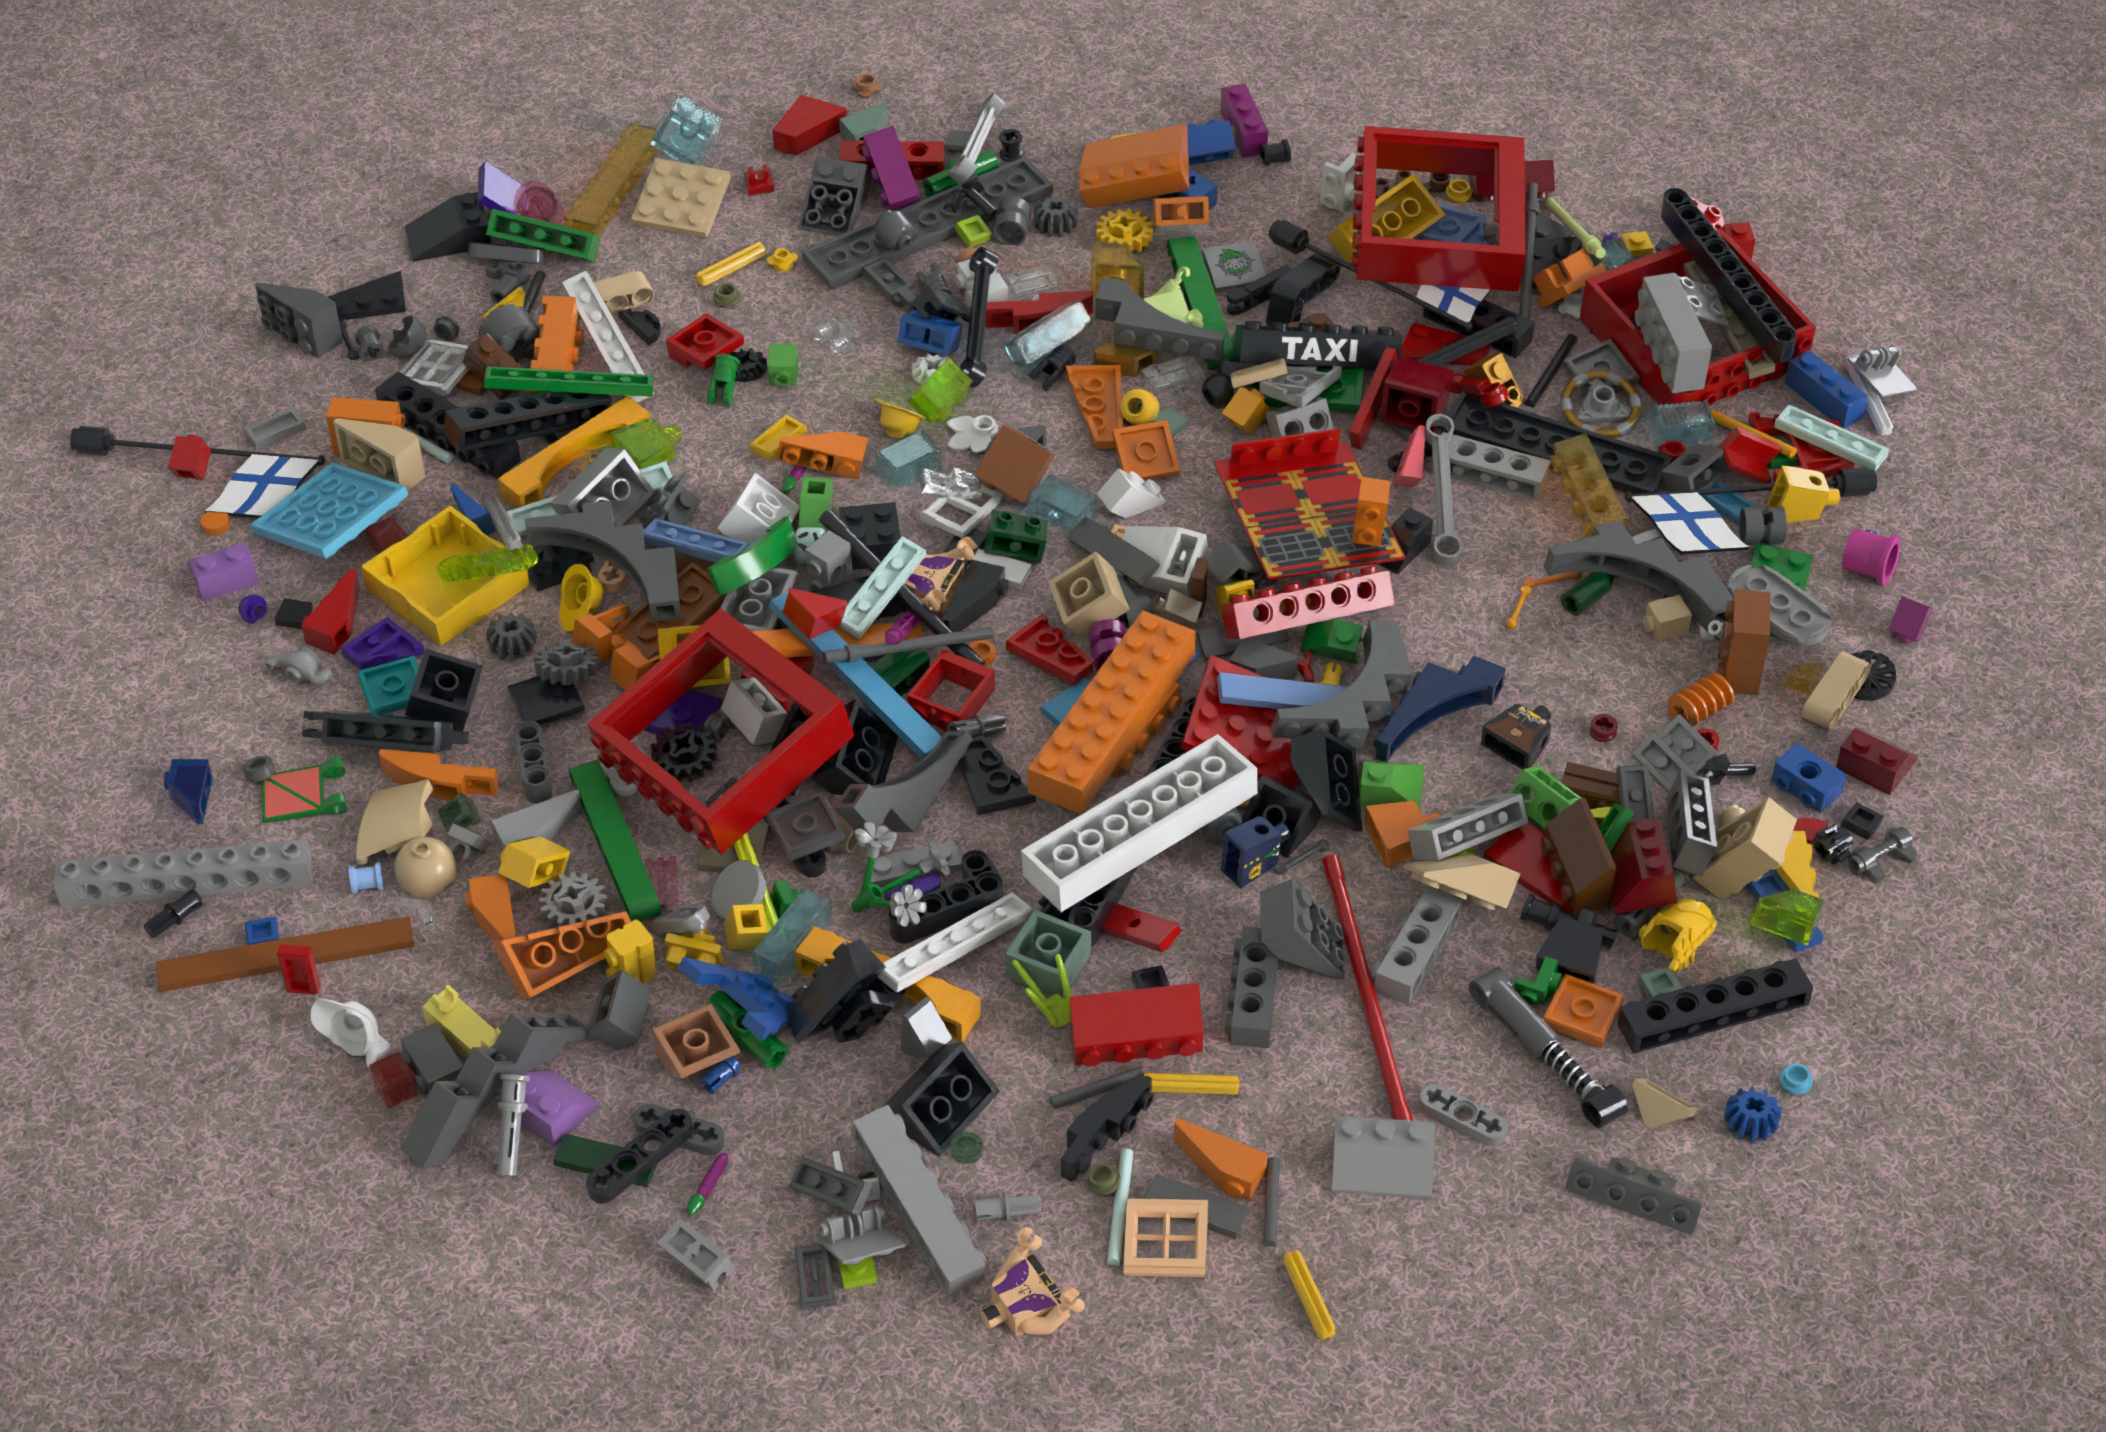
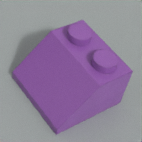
M246 542L187 560L202 601L259 584L254 561Z
M552 1070L527 1071L522 1074L530 1076V1081L526 1082L524 1102L527 1103V1109H525V1112H522L521 1125L553 1147H556L562 1141L564 1134L572 1132L599 1106V1102Z

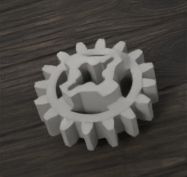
M572 872L570 878L560 874V881L549 880V889L542 888L541 890L542 897L539 898L541 915L543 920H548L550 928L557 924L558 927L606 915L605 907H608V899L605 886H599V879L597 877L589 881L588 873H584L581 878L577 877L576 872Z

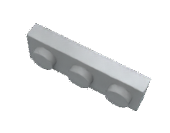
M955 842L937 844L940 857L944 856L948 863L947 867L951 872L961 871V861ZM929 846L878 856L875 858L871 884H876L879 887L885 886L919 867L920 862L929 858ZM867 858V859H864L865 870H866L868 858ZM933 869L926 874L922 872L921 874L913 877L908 881L919 879L923 876H927V874L935 873L938 875H941L942 873L940 871H937L936 869Z

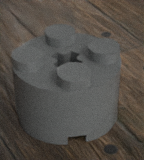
M506 304L493 310L487 316L489 321L485 326L481 324L479 338L488 333L515 360V363L526 357L533 359L535 338H539V327L524 307L520 306L521 308L514 304Z

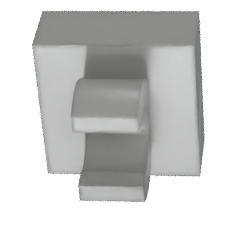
M454 823L448 832V835L458 839L452 842L449 847L453 855L456 856L460 849L465 847L462 859L468 862L474 859L475 848L484 852L490 844V841Z

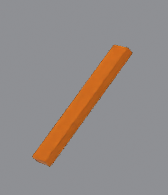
M919 622L902 640L925 637ZM894 623L871 624L860 640L839 627L833 630L848 645L859 644V646L884 643L885 633L890 627H894ZM791 629L752 631L786 658L817 656Z

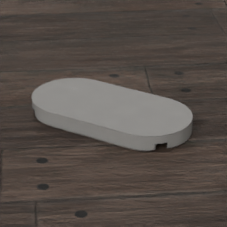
M1745 565L1737 568L1730 575L1727 590L1732 597L1734 589L1771 592L1770 631L1781 640L1792 645L1811 646L1820 643L1827 637L1830 627L1828 610L1776 570L1760 565V568H1752L1753 565Z

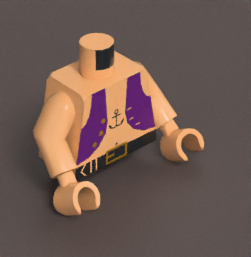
M964 537L958 542L957 548L947 553L926 554L904 584L935 615L943 617L951 605L965 575L963 560H971L973 558L974 552L972 550L976 549L977 545L970 537Z
M1023 1227L1019 1230L1017 1241L1020 1246L1013 1248L992 1281L991 1302L993 1304L980 1310L981 1318L988 1329L1005 1321L1015 1336L1023 1333L1028 1335H1049L1070 1317V1311L1079 1313L1085 1307L1084 1301L1076 1298L1080 1294L1079 1291L1073 1287H1068L1061 1293L1035 1255H1028L1027 1252L1029 1250H1037L1042 1244L1041 1237L1038 1235L1033 1236L1029 1243L1027 1242L1028 1237L1033 1232V1229L1029 1227Z

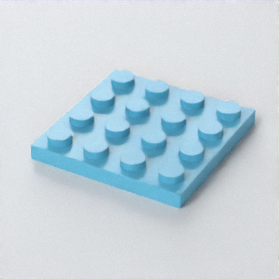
M332 462L251 523L250 526L256 535L326 559L336 554L337 550L347 542L355 539L369 525L376 523L387 511L398 506L399 502L408 496V492L404 485Z

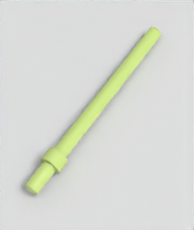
M1548 197L1545 199L1544 205L1582 242L1583 248L1588 253L1594 254L1599 259L1605 256L1606 251L1601 247V242L1595 236L1589 235L1553 198Z

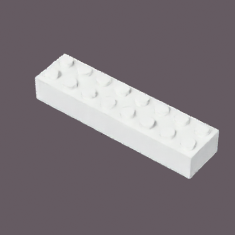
M1217 734L1021 850L1023 877L1062 912L1258 794L1257 767Z

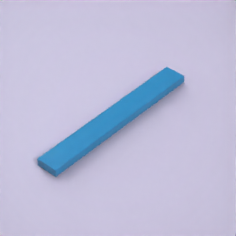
M788 592L770 600L768 607L822 661L823 651L844 649V646L848 645L833 629L808 639L783 614V607ZM862 658L861 661L847 663L846 660L825 663L922 760L942 738Z

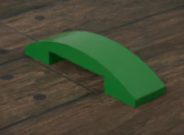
M784 516L768 527L766 535L735 556L727 555L707 568L717 595L730 592L758 578L778 565L794 550L797 545V538L789 516Z

